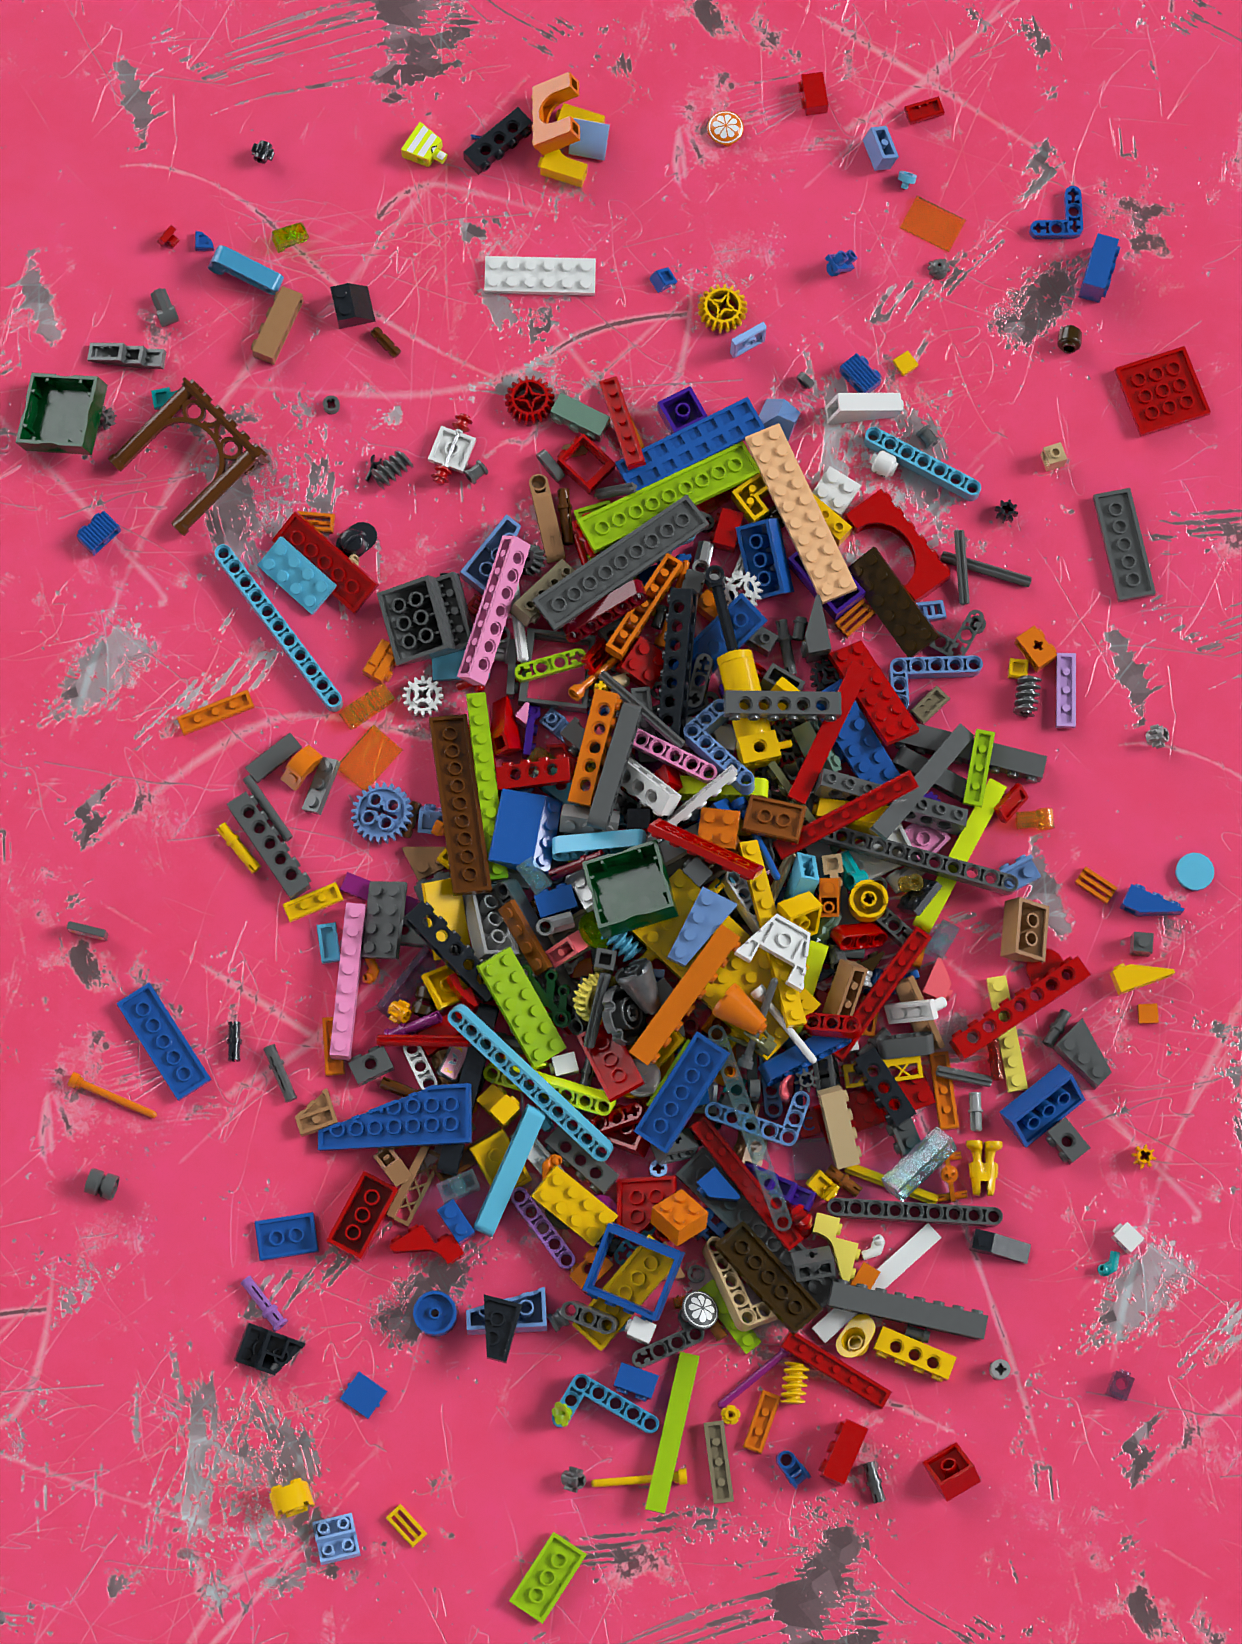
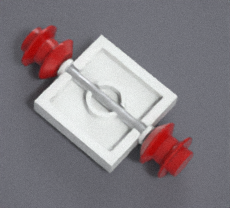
M464 413L455 415L457 422L452 423L455 430L444 426L440 427L428 457L429 462L440 465L434 467L437 473L431 475L434 479L433 481L437 484L444 485V483H449L447 476L452 475L449 469L464 473L476 443L475 437L463 434L470 431L467 426L473 423L470 420V416Z

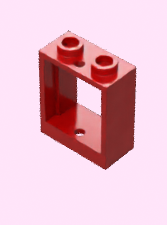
M583 433L580 437L576 436L571 441V446L567 450L563 449L558 454L557 464L580 487L590 494L615 469L616 465L611 458ZM582 445L604 465L587 482L565 463Z

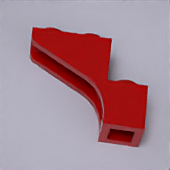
M423 1224L412 1226L408 1229V1234L403 1237L398 1235L391 1240L392 1244L389 1245L392 1252L396 1254L413 1252L437 1253L446 1261L448 1266L465 1256L453 1234L449 1236L447 1233L437 1239L438 1243L435 1244Z

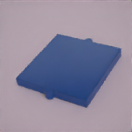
M358 1372L352 1382L347 1384L348 1388L340 1399L369 1419L376 1407H380L379 1403L387 1391L361 1372Z

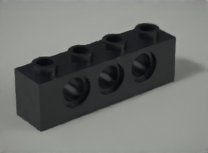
M517 107L463 152L464 160L478 175L482 171H487L494 161L503 158L506 151L515 148L523 137L527 138L532 133L533 122ZM510 129H516V130H517V131L514 132V133L509 132ZM497 140H502V141H503V143H501V144H497V143H495V142H496ZM484 151H487V152H489L490 154H488V155H483V154H481V153L484 152Z
M875 1047L854 1059V1071L865 1080L863 1084L868 1092L872 1091L875 1096V1104L879 1109L882 1108L886 1113L884 1117L890 1126L893 1125L894 1128H897L917 1114ZM875 1068L878 1075L875 1077L870 1076L867 1069ZM885 1084L888 1087V1092H879L878 1085ZM890 1101H896L899 1108L892 1110L888 1104Z

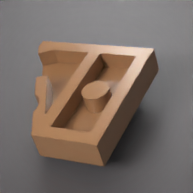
M445 847L402 848L418 881L446 869V867L436 861Z
M327 1088L322 1091L318 1098L312 1100L305 1110L300 1111L295 1116L301 1137L338 1123Z

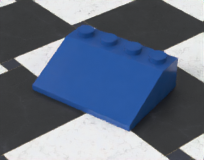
M502 789L488 861L537 878L548 874L552 862V839L557 835L563 802L544 795Z

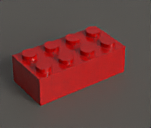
M363 1171L326 1242L363 1261L399 1189Z

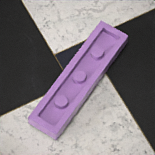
M1057 653L1056 728L1075 729L1076 653Z

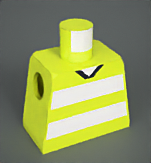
M421 122L418 123L401 148L403 158L429 167L434 160L443 164L448 154L441 151L443 147L441 138Z

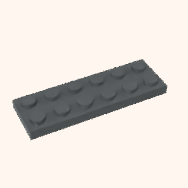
M1126 488L1094 494L1093 501L1118 602L1155 596L1156 591L1131 489Z

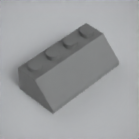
M491 884L492 892L462 895L472 949L475 951L474 955L484 961L507 947L512 948L515 956L520 954L517 942L498 911L502 905L495 893L496 884Z

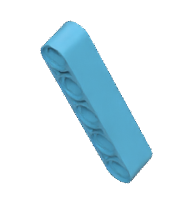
M642 829L556 836L552 839V858L556 861L577 860L582 855H590L599 850H602L604 853L601 856L619 853L630 847L646 843V832Z

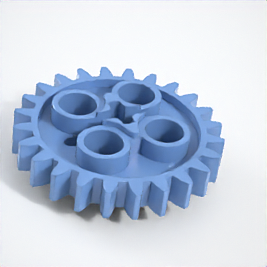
M385 782L382 787L376 783L374 789L369 785L368 792L362 790L363 796H356L359 802H353V805L356 807V809L351 810L355 815L351 817V820L356 822L353 826L355 829H358L359 835L363 834L362 837L365 840L369 838L371 843L375 839L378 844H381L382 839L387 844L389 843V838L396 841L395 835L398 834L402 837L401 830L408 831L405 825L411 824V821L408 819L413 817V814L409 812L413 809L412 805L409 804L411 800L409 797L406 798L407 794L405 791L401 792L402 790L399 786L395 789L392 783L389 787ZM381 799L379 804L373 805L374 800ZM398 804L397 809L390 810L392 805ZM369 816H374L371 822H366ZM386 822H391L388 828H383Z

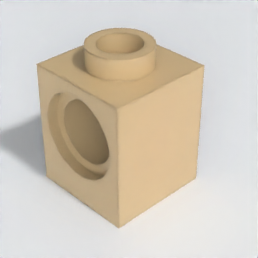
M1061 442L1043 447L1040 456L1046 472L1064 467L1067 457Z

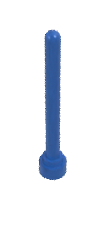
M743 796L735 799L731 804L735 811H740L744 820L748 802ZM751 834L754 840H758L761 855L773 879L779 880L781 876L761 836Z

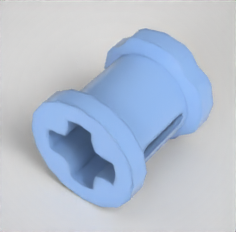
M657 1160L650 1164L649 1172L651 1176L661 1177L666 1175V1164L660 1165V1168H664L660 1174L653 1170L656 1168V1165H659Z

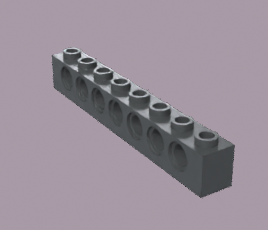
M823 768L816 780L814 795L827 799L852 801L881 784ZM922 797L905 817L904 821L958 836L966 827L968 809Z

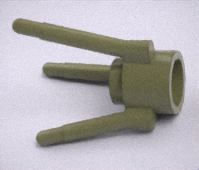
M766 1029L763 1034L767 1038L762 1037L761 1040L744 1031L746 1036L757 1043L754 1051L760 1055L765 1054L768 1057L777 1046L773 1042L775 1038ZM727 1035L728 1039L747 1047V1042Z

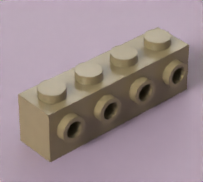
M561 559L513 604L510 613L525 627L531 623L535 624L540 619L541 613L533 603V599L575 570Z

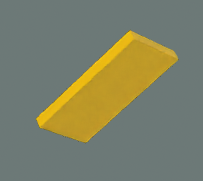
M451 878L421 883L424 903L428 902L434 908L433 912L437 917H443L448 923L447 927L451 931L455 930L461 936L460 941L464 945L468 944L471 947L462 895L453 896ZM427 918L428 927H431L432 921L430 918ZM439 931L436 933V938L443 942L445 941V934ZM432 950L434 960H439V959H441V958Z

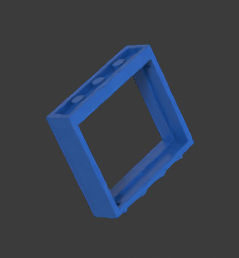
M608 1223L582 1290L586 1291L587 1295L591 1296V1298L598 1299L600 1297L605 1300V1304L616 1307V1305L621 1306L624 1312L631 1315L637 1313L642 1315L641 1319L652 1323V1321L659 1320L685 1253L616 1223ZM614 1234L674 1259L654 1311L594 1286Z

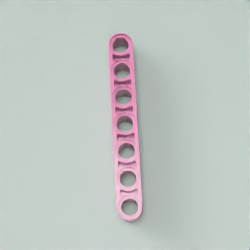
M599 726L601 731L604 733L605 728L603 726ZM638 728L632 748L706 784L719 775L713 764ZM612 729L611 737H613L615 729ZM640 737H645L646 742L644 744H637V740ZM656 746H663V750L660 753L654 752ZM673 754H679L680 759L677 761H671V756ZM696 762L697 767L695 769H688L689 763ZM708 770L714 771V775L711 778H706L704 775Z

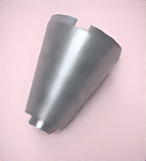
M642 958L630 962V967L626 970L622 967L615 974L617 983L645 1014L653 1015L657 1013L662 1003L650 960Z

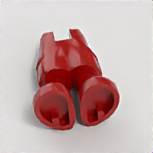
M795 1204L784 1208L782 1212L791 1223L796 1224L795 1228L804 1239L809 1237L813 1228L812 1215L804 1211L802 1204Z

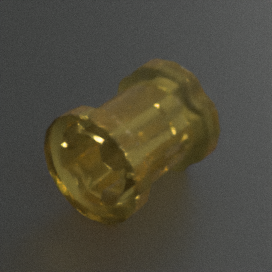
M919 874L900 877L898 880L899 889L904 893L911 890L919 891L923 887V879Z

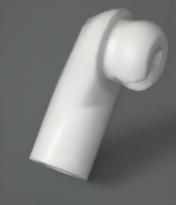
M875 1235L871 1247L861 1251L864 1261L881 1255L885 1245L882 1235Z

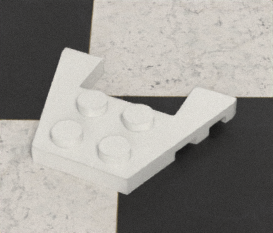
M776 914L739 947L734 955L750 963L758 947L793 967L785 984L801 993L804 989V975L806 974V959L808 957L811 933Z

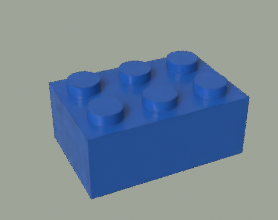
M1100 233L1097 234L1078 297L1100 303L1102 297L1105 298L1121 248L1117 246L1119 239Z

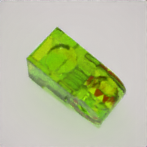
M295 223L272 231V241L278 253L285 251V248L303 243L309 239L303 223Z

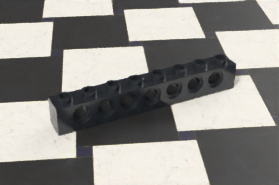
M671 588L667 598L669 612L666 613L667 631L664 633L666 644L665 650L662 652L664 665L660 673L662 686L659 689L660 706L657 708V717L667 726L668 720L673 718V724L669 728L684 740L683 730L687 721L698 592L688 588ZM684 605V610L679 613L678 608ZM682 623V629L677 632V626ZM680 642V648L675 651V645ZM678 661V667L673 670V664ZM677 680L676 687L672 689L671 683ZM675 699L674 706L670 708V701ZM655 729V734L657 738L669 742L663 735H661Z

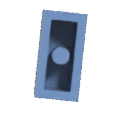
M887 126L871 127L863 138V143L874 171L891 169L899 156Z

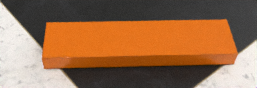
M247 689L176 718L185 736L255 707Z
M942 1051L928 1054L939 1131L959 1129L953 1080L936 1076L937 1066L951 1068L949 1052Z

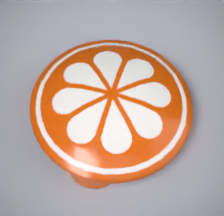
M720 111L710 118L707 126L708 135L715 142L729 147L741 138L744 125L737 114L731 111Z

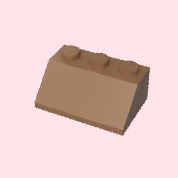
M1022 897L1005 901L1001 957L1013 961L1045 962L1049 906Z

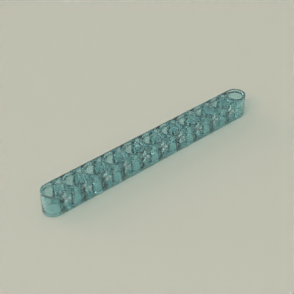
M714 1025L708 1031V1038L731 1053L722 1066L720 1073L771 1219L778 1231H787L791 1227L792 1220L726 1031L722 1026ZM714 1030H720L723 1036L721 1039L715 1040L712 1038L711 1033ZM727 1067L735 1069L736 1073L733 1077H727L724 1074V1070ZM737 1085L742 1088L741 1095L734 1096L731 1093L733 1086ZM741 1104H745L749 1108L748 1113L745 1115L737 1111L738 1106ZM745 1124H754L755 1131L750 1134L746 1133L744 1130ZM753 1142L761 1143V1151L753 1152L750 1146ZM764 1160L768 1163L769 1167L766 1171H760L757 1168L759 1161ZM765 1180H773L775 1188L772 1190L765 1189ZM773 1198L781 1200L782 1205L779 1209L771 1207L770 1202ZM778 1218H787L788 1226L780 1228L777 1225Z

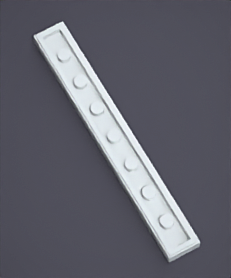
M929 1223L877 1269L881 1273L871 1290L887 1288L942 1238ZM834 1308L811 1329L826 1343L858 1313Z

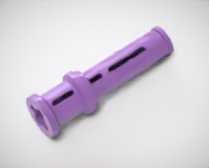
M251 1276L246 1277L240 1283L262 1310V1317L270 1322L274 1332L281 1329L288 1322L287 1318L284 1319L277 1310V1305L271 1304Z

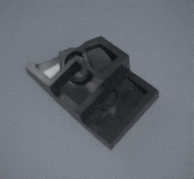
M247 1323L234 1361L276 1375L306 1343Z

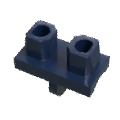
M708 1207L705 1209L708 1212L707 1227L695 1237L697 1241L703 1238L707 1242L711 1237H719L721 1239L725 1236V1232L728 1229V1226L723 1221H720L717 1225L711 1221L715 1214Z

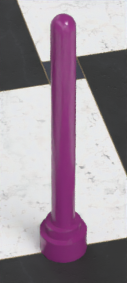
M780 1348L781 1351L718 1402V1407H726L782 1359L794 1355Z

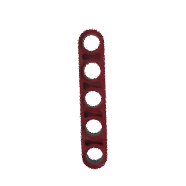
M635 579L624 584L562 626L567 641L576 643L646 602L647 594L642 581Z

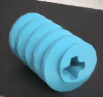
M628 932L609 937L606 943L607 946L612 943L614 944L613 951L619 949L618 957L625 955L623 962L631 960L643 948V946L637 948L638 941L631 943L634 937L632 935L626 937Z

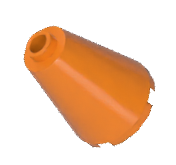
M734 983L724 993L726 995L722 1000L720 999L717 1002L712 1014L753 1035L757 1033L761 1035L768 1026L765 1024L767 1019L742 988Z

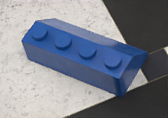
M778 518L765 519L735 527L745 574L750 572V578L755 575L757 577L755 582L761 583L758 588L762 589L763 592L758 593V595L765 599L794 592ZM749 582V589L752 592H754V587L752 583Z
M1058 1064L999 1112L1006 1125L1026 1148L1086 1099L1073 1075Z

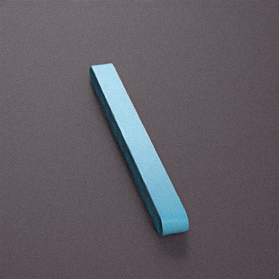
M225 544L217 546L215 556L219 565L327 709L332 712L340 711L343 701L338 690L232 549ZM223 552L229 553L226 558H220L219 556ZM233 567L240 568L236 573L230 572ZM245 581L250 582L248 587H242L241 584ZM254 596L262 597L258 602L252 601ZM267 610L272 611L270 616H264L263 613ZM276 625L284 626L280 631L274 630ZM289 639L295 641L291 646L285 645V642ZM304 654L305 658L299 661L296 659V656ZM309 669L317 670L314 675L307 674ZM322 683L328 685L324 690L318 689V686ZM332 698L339 700L335 705H331L329 701Z
M463 1004L456 1005L449 1012V1023L597 1161L602 1162L608 1159L613 1151L612 1142L479 1017ZM455 1012H459L462 1015V1019H459ZM469 1026H474L477 1032L471 1031ZM484 1039H488L491 1042V1046L486 1045ZM498 1053H503L506 1059L500 1058ZM513 1066H517L520 1072H515ZM527 1080H532L534 1082V1086L529 1085L527 1083ZM541 1093L547 1094L549 1099H544ZM556 1107H561L563 1113H559L556 1110ZM570 1120L576 1121L578 1126H573ZM584 1134L591 1135L592 1140H588ZM599 1147H603L607 1153L600 1152Z

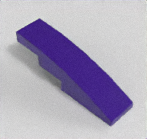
M745 1162V1166L769 1195L792 1205L802 1204L804 1210L810 1211L817 1196L816 1192L780 1177L774 1172Z

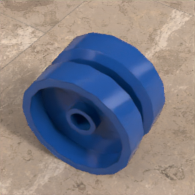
M441 1291L424 1293L414 1305V1321L421 1332L428 1336L439 1337L446 1335L457 1322L458 1312L454 1301L449 1295ZM433 1310L439 1312L437 1317L432 1316Z

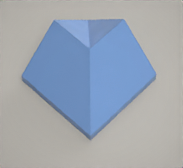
M766 399L759 417L765 429L779 423L787 441H789L801 412L785 399Z

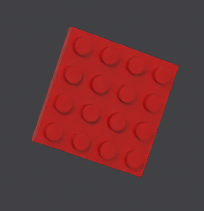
M1185 346L1116 367L1114 370L1140 437L1210 415L1211 413Z

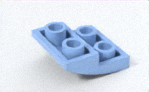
M574 118L580 125V141L569 145V154L604 161L610 124Z
M352 1513L312 1522L321 1565L361 1556Z

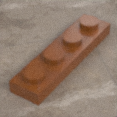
M515 899L498 909L500 915L534 974L539 976L553 966Z

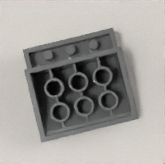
M451 572L437 578L427 575L377 593L397 666L429 660L466 649L473 624L458 573Z

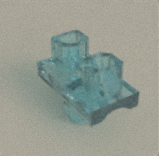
M532 856L516 867L536 896L542 890L552 885Z

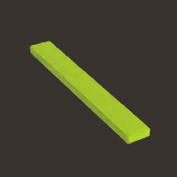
M680 1352L645 1507V1510L661 1514L666 1512L700 1356L684 1352Z

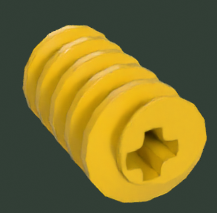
M784 1362L790 1368H786L783 1371L789 1376L783 1377V1381L788 1384L782 1385V1388L787 1392L781 1393V1396L786 1400L780 1402L796 1405L805 1403L806 1401L801 1399L800 1396L806 1395V1392L802 1391L801 1388L807 1387V1384L803 1383L802 1380L808 1379V1376L804 1375L803 1372L809 1371V1368L801 1363Z

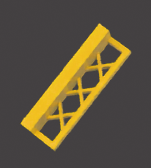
M920 1056L882 1059L888 1068L896 1067L900 1070V1073L895 1077L896 1082L923 1078ZM854 1064L841 1066L846 1089L864 1086L863 1082H861L863 1077H861L858 1083H849L848 1073H855L853 1069ZM917 1064L918 1074L910 1075L905 1071L906 1067ZM871 1067V1068H868V1069H867V1072H869L870 1070H876V1069L873 1068V1067Z

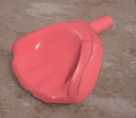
M794 1075L786 1076L779 1085V1095L783 1105L789 1103L792 1099Z

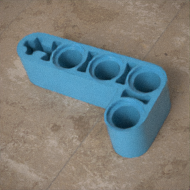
M219 245L215 250L208 269L216 274L223 275L224 272H227L271 295H275L279 291L284 277L278 272L223 245Z

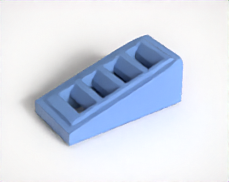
M943 600L916 602L930 622L947 618ZM934 606H937L938 614H935Z

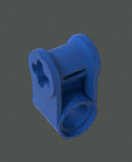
M781 1451L778 1453L776 1463L795 1490L806 1478H811L809 1472L792 1452ZM784 1454H788L791 1458V1462L787 1466L783 1465L780 1460Z

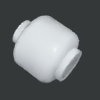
M881 450L878 454L874 453L869 462L872 464V472L883 478L892 477L899 464L894 455L884 450Z

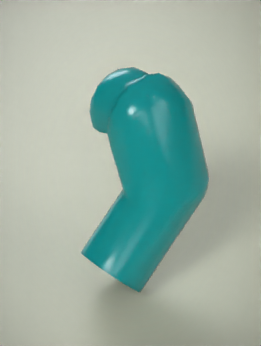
M1110 1251L1109 1261L1100 1264L1097 1268L1101 1276H1109L1117 1271L1120 1253Z

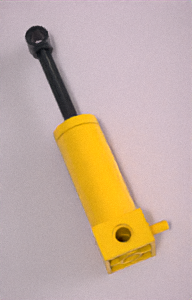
M712 565L706 570L705 583L713 593L727 648V653L717 658L724 691H762L752 651L749 649H738L723 590L725 587L724 571L720 566ZM717 574L719 579L712 580L710 575ZM739 703L741 709H749L746 703ZM765 703L758 704L760 709L766 710ZM740 718V720L732 721L737 739L735 748L738 760L748 770L765 767L772 761L779 764L781 758L780 750L792 747L791 740L778 742L776 731L771 729L767 718H760L757 721Z

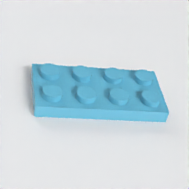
M281 536L257 564L259 568L311 614H315L337 587L333 581Z

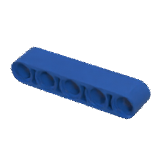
M835 1024V1025H833V1026H831V1027H829V1028H830V1029H834V1028H836L837 1024ZM812 1036L803 1042L815 1055L817 1061L847 1046L851 1039ZM796 1045L762 1063L758 1070L766 1085L772 1086L782 1081L786 1076L793 1075L803 1068L812 1065V1063L809 1062Z

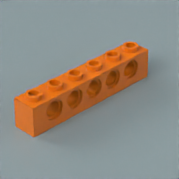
M669 553L664 556L644 587L647 594L646 602L625 615L606 644L607 653L620 661L623 660L682 571V561Z
M595 689L567 800L572 804L589 808L592 806L607 757V749L611 744L612 729H615L617 724L616 713L617 710L620 711L622 706V699H620L618 693ZM608 707L610 709L609 714L601 716V710ZM599 726H605L603 734H596ZM599 744L600 751L592 753V747ZM590 763L596 764L593 772L587 771V766ZM591 782V788L583 791V784Z

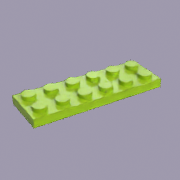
M511 947L503 949L476 966L532 1068L538 1067L567 1048Z

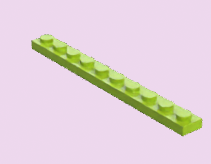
M467 693L466 702L475 775L488 858L499 807L486 693ZM488 861L491 881L508 879L507 867Z

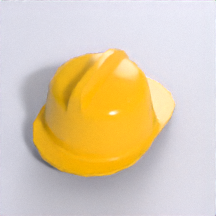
M865 1314L854 1316L836 1340L838 1353L846 1358L863 1355L869 1348V1343L875 1334L874 1320Z

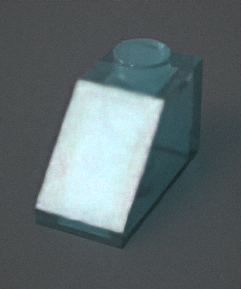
M943 919L929 942L925 953L935 959L938 957L943 959L960 928Z

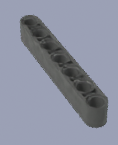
M624 702L588 816L587 826L605 831L608 829L642 717L643 706Z

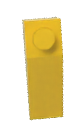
M1123 963L1113 967L1114 970L1110 973L1117 994L1121 995L1169 978L1175 974L1174 969L1134 964L1125 966Z

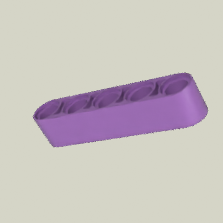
M522 1187L515 1188L511 1194V1201L558 1266L562 1270H570L575 1265L574 1254L533 1198L530 1197L527 1190ZM516 1193H524L525 1199L522 1202H517L514 1199ZM529 1208H534L537 1211V1215L529 1218L526 1216V1211ZM546 1224L549 1230L547 1233L541 1234L537 1230L538 1226ZM552 1240H558L561 1245L558 1249L553 1250L549 1247V1243ZM563 1256H570L572 1263L565 1266L561 1263V1258Z

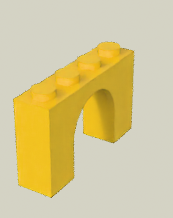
M563 103L562 108L557 110L555 118L559 121L571 116L573 119L578 118L605 123L604 115ZM559 149L545 154L544 157H540L538 163L540 175L581 188L588 172V164L564 156Z

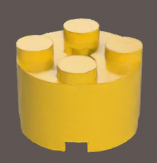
M870 879L858 882L852 888L848 897L850 913L857 921L873 922L879 919L884 914L888 904V893L885 887ZM865 898L872 900L871 904L864 902Z
M301 1478L291 1480L290 1485L284 1487L277 1485L270 1489L269 1497L276 1519H281L283 1514H286V1518L307 1511L308 1505L311 1507L315 1506L307 1481H302Z

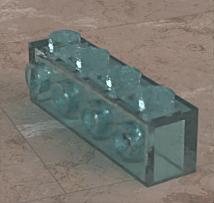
M936 1126L904 1158L900 1159L897 1165L884 1175L881 1180L886 1190L903 1202L957 1150L953 1138Z

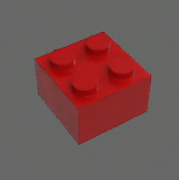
M639 636L614 670L620 674L627 675L630 681L639 688L650 687L652 689L664 665L662 659L663 651L642 636Z

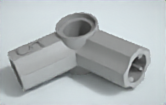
M708 541L698 542L692 570L702 567L705 569L703 573H706V570L710 567L714 544ZM711 574L710 578L712 580H718L719 576L717 574Z

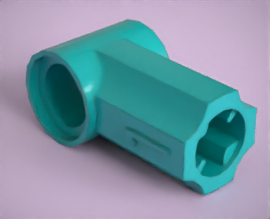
M849 851L843 852V883L847 889L852 890L858 882L867 880L869 877L866 871L858 868Z

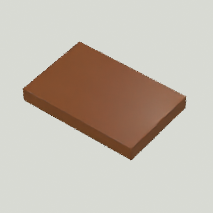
M750 794L741 832L798 844L807 806Z

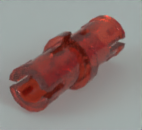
M994 1040L987 1045L989 1054L987 1062L990 1064L992 1081H999L1004 1079L1001 1064L1003 1057H1000L999 1040Z

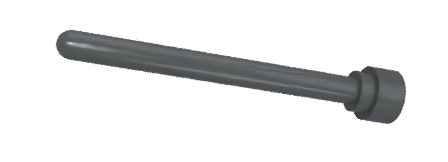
M777 978L770 980L760 1009L765 1018L778 984ZM757 1033L756 1035H753V1036H755L756 1038H759V1035H760V1034ZM749 1040L745 1054H742V1057H739L737 1062L738 1066L752 1070L754 1064L752 1055L757 1044L753 1040Z

